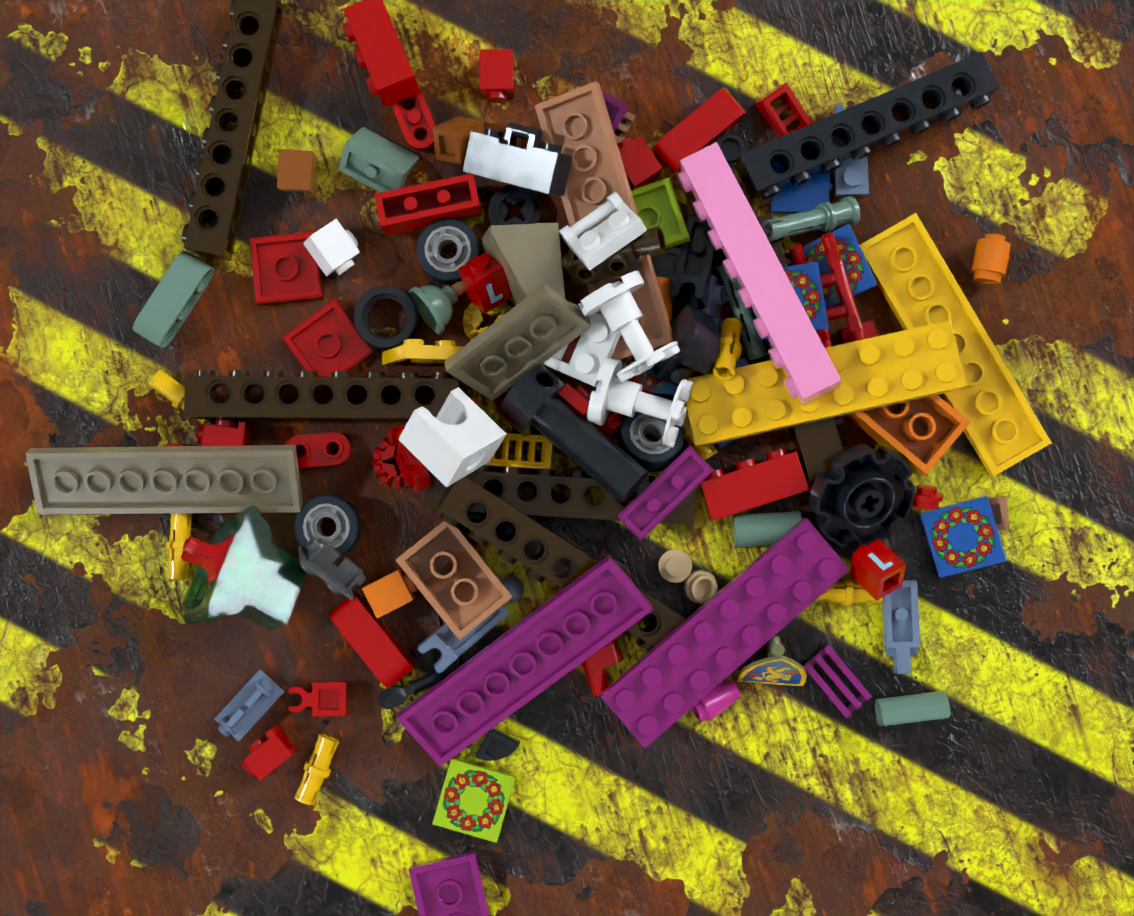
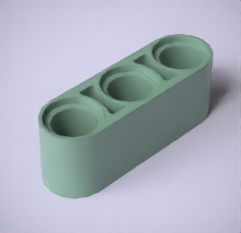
M186 250L180 252L133 324V331L161 349L167 347L214 275V268Z

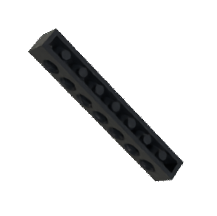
M980 52L740 154L735 166L751 200L762 196L763 200L779 194L782 191L781 187L792 183L793 187L804 184L812 178L811 174L822 170L823 174H827L841 167V162L852 157L853 161L860 160L871 154L872 148L881 144L883 148L893 146L902 140V135L909 132L916 136L932 127L931 123L941 119L943 123L957 118L962 114L961 110L971 107L972 111L977 110L991 102L990 96L999 86L983 52ZM951 86L958 87L962 91L963 96L956 95ZM922 98L928 99L932 103L933 109L925 107L922 103ZM892 111L899 112L903 116L904 122L895 120L892 116ZM861 124L870 125L874 130V134L871 135L864 132ZM837 136L841 138L845 147L835 146L831 137ZM801 149L812 151L815 160L805 159L801 154ZM770 163H781L784 166L785 173H776L772 170Z

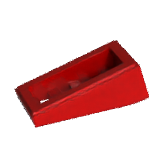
M787 82L778 85L754 103L762 117L779 138L813 124ZM781 98L783 103L773 109L771 104ZM789 109L791 114L781 121L778 115ZM797 119L800 124L788 132L786 126Z

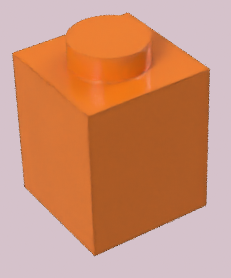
M399 569L363 587L362 590L376 618H379L417 599L414 592L418 588L408 575L404 574L402 569Z

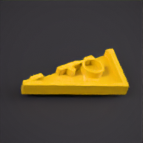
M406 339L403 345L382 352V365H393L406 359H410L411 363L415 365L445 364L444 362L462 347L455 346V341L452 340L435 341L434 346L424 345V340Z

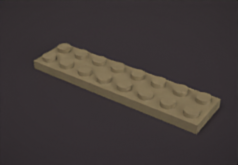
M296 445L30 448L25 453L37 514L301 512L303 507Z

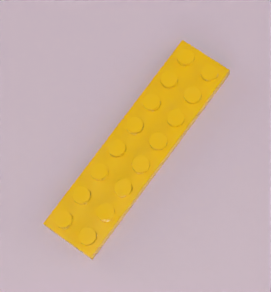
M915 213L860 244L881 292L904 330L951 320L967 387L961 390L942 393V395L951 407L970 422L965 428L964 433L990 477L1001 473L1051 444L1052 442L918 215Z
M951 320L825 348L841 378L840 387L804 405L801 404L798 397L795 399L791 398L784 384V380L788 379L783 367L777 369L772 360L735 368V375L729 380L718 379L713 373L689 378L687 380L693 382L690 397L686 401V406L688 407L687 410L695 447L965 389L967 384Z

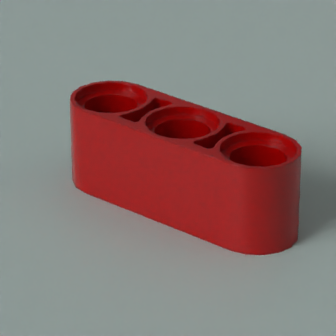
M722 88L664 135L653 146L652 150L673 174H676L681 170V159L715 143L720 136L726 134L739 123L747 113L726 88Z
M354 592V598L352 600L346 598L328 613L329 617L377 679L389 689L411 672L415 665L380 619L376 618L373 610L357 592Z

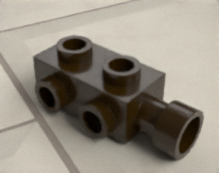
M660 227L647 229L644 234L631 241L591 270L584 265L569 247L568 253L561 256L562 267L567 275H571L576 287L589 283L593 284L601 280L624 276L633 271H640L642 256L649 254L650 257L665 254L666 241Z

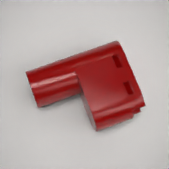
M614 639L581 663L594 697L600 696L599 694L611 685L605 668L624 660L618 642L614 641Z

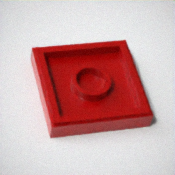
M315 231L249 238L257 305L324 298L321 268L303 244Z
M336 299L282 336V339L305 371L318 372V377H331V372L333 371L350 372L375 354L370 345L356 330L355 324ZM321 387L319 390L322 392L327 387Z

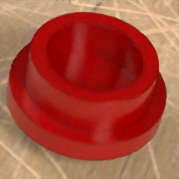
M917 485L912 506L927 510L938 509L939 502L943 501L944 495L937 492L938 488L935 486Z

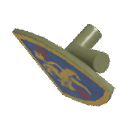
M773 636L767 642V658L752 662L743 667L737 676V682L804 686L807 672L801 664L783 656L785 649L780 644V637Z

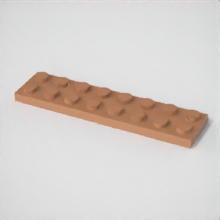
M592 82L534 105L545 142L562 146L561 153L572 155L565 194L561 196L569 226L571 227L607 202L606 197L614 192L638 216L600 84ZM648 254L642 256L641 270L639 271L645 284L631 295L643 317L638 319V322L652 348L657 349L672 343L673 338L651 257ZM622 276L587 284L589 294L610 282L611 284L617 281L622 283ZM622 334L611 356L612 359L623 360L633 356Z

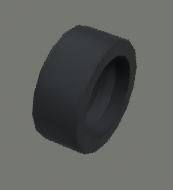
M388 285L373 287L364 293L356 304L354 313L356 330L367 343L377 349L389 350L404 344V340L413 339L418 331L420 318L417 307L409 295L398 287ZM383 299L397 301L403 306L406 313V323L402 331L388 338L380 337L373 333L367 320L368 311L372 305Z

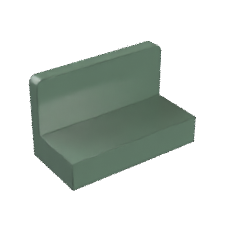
M362 127L345 143L338 170L379 192H385L404 187L407 175L418 163L419 156Z

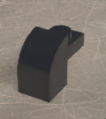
M689 304L670 323L673 342H678L680 352L664 361L661 360L652 367L655 377L677 387L682 379H689L696 371L706 375L716 360L720 346V335L713 317Z

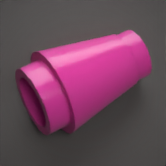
M730 680L718 684L691 709L700 723L705 720L710 722L737 699L741 698V695L735 683Z

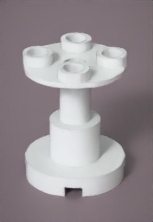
M638 270L622 276V283L617 281L613 284L610 282L586 296L578 304L584 317L601 311L612 332L614 333L618 330L621 332L636 362L616 374L621 383L635 375L638 376L654 367V364L680 352L677 341L654 351L640 326L638 319L643 317L631 295L645 284Z
M606 357L596 377V380L599 381L596 391L591 393L587 420L602 426L610 411L633 417L635 412H640L667 421L663 435V445L674 447L679 428L675 426L682 427L688 407H684L683 400L688 401L693 382L682 379L673 401L642 392V384L628 380L621 383L619 377L616 376L622 370L621 360Z

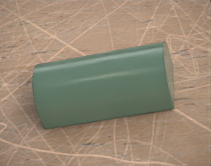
M800 511L732 515L734 548L773 545L802 519Z
M944 691L875 700L876 720L879 726L944 719L951 716L948 698Z

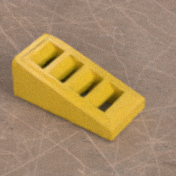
M506 433L502 444L501 459H495L494 454L491 461L485 465L526 469H551L553 443L544 435L523 436L522 434ZM509 441H516L514 460H508ZM523 442H529L528 461H521ZM536 443H542L541 462H534Z

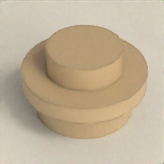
M672 549L661 556L658 568L665 580L678 583L688 578L692 570V562L684 551Z
M703 570L691 573L684 585L685 594L688 599L697 604L706 603L717 593L718 588L715 577Z

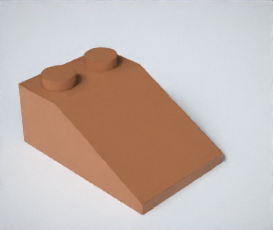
M445 521L396 559V562L459 640L513 597L459 526L455 528Z

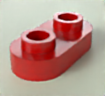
M422 92L393 103L392 108L409 147L420 152L431 149L434 146L432 127L435 126V123ZM407 101L415 102V106L411 110L404 109V104ZM419 131L427 132V137L423 140L416 139V134Z
M337 432L296 435L286 443V445H296V448L300 445L305 447L306 454L301 458L297 457L298 467L301 469L339 466L346 463L352 454L350 440L345 435ZM336 442L339 445V451L337 454L331 455L328 447L331 443Z

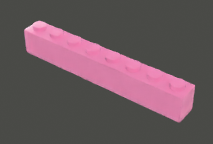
M716 142L681 159L682 172L678 174L681 185L686 193L692 191L696 199L692 204L700 221L707 220L711 228L707 233L715 250L722 249L726 260L722 262L730 279L737 278L742 288L738 290V294L746 309L752 307L757 319L753 320L754 326L761 339L768 338L772 349L768 350L775 367L777 369L783 367L788 379L784 380V384L791 398L795 399L798 397L801 404L804 405L839 388L841 378L718 143Z

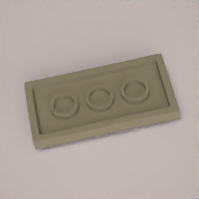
M543 284L444 362L446 372L493 401L516 384L532 367L540 363L542 364L591 327L589 316L584 317L581 310Z

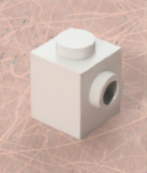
M337 219L309 236L303 243L326 276L334 271L338 275L346 272L355 265L352 259L360 253L357 248L358 242L349 230H344Z

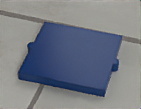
M772 162L773 171L785 173L784 166L781 163ZM822 170L811 174L812 178L804 184L793 187L792 183L781 187L782 191L771 197L770 213L805 212L815 209L821 202H829V191L833 188V185L830 183V173L823 174Z

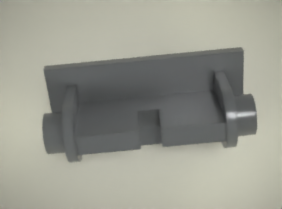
M311 538L306 545L307 551L301 545L298 547L300 566L305 572L311 576L317 575L322 578L328 588L335 594H343L350 600L354 598L352 587L354 585H362L366 579L362 568L345 556L337 564L333 563L340 556V552L322 538Z

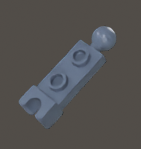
M507 576L501 580L513 596L507 602H516L523 596L524 585L519 578ZM502 605L460 640L444 623L417 646V649L420 653H426L432 648H437L441 651V658L434 664V668L439 674L505 618L509 612Z

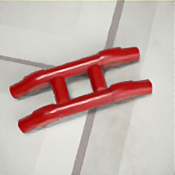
M826 233L820 238L831 272L820 275L822 288L835 285L841 304L826 308L828 322L845 317L852 342L866 339L834 233ZM800 243L788 247L793 266L807 263ZM828 330L816 331L824 348L832 347Z

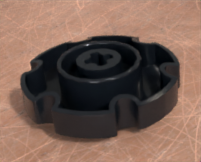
M867 444L850 447L831 459L833 465L829 471L819 472L811 488L809 507L817 514L813 519L814 524L829 541L841 547H846L848 543L853 542L859 548L862 545L867 546L877 539L883 541L893 534L892 526L897 521H905L912 508L916 487L908 481V478L912 475L911 468L891 449L881 445L874 451Z

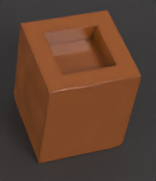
M455 117L432 127L436 160L463 164L470 132L484 134L483 120Z
M279 149L277 188L283 191L305 192L308 197H316L318 158L314 152Z

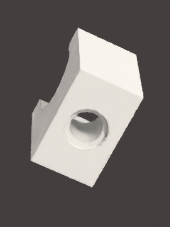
M458 387L450 392L436 418L424 407L414 410L398 440L436 478L448 487L490 462L506 433Z

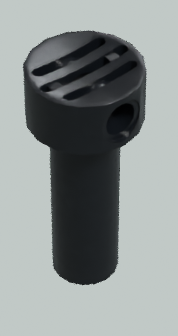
M541 363L532 367L508 392L499 408V415L523 436H529L538 430L620 502H625L643 483L649 471L558 394L566 385L563 380Z

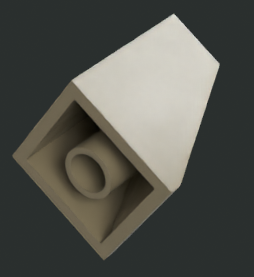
M558 223L491 225L480 239V247L484 253L489 254L503 266L513 297L510 301L514 307L543 284L565 299Z

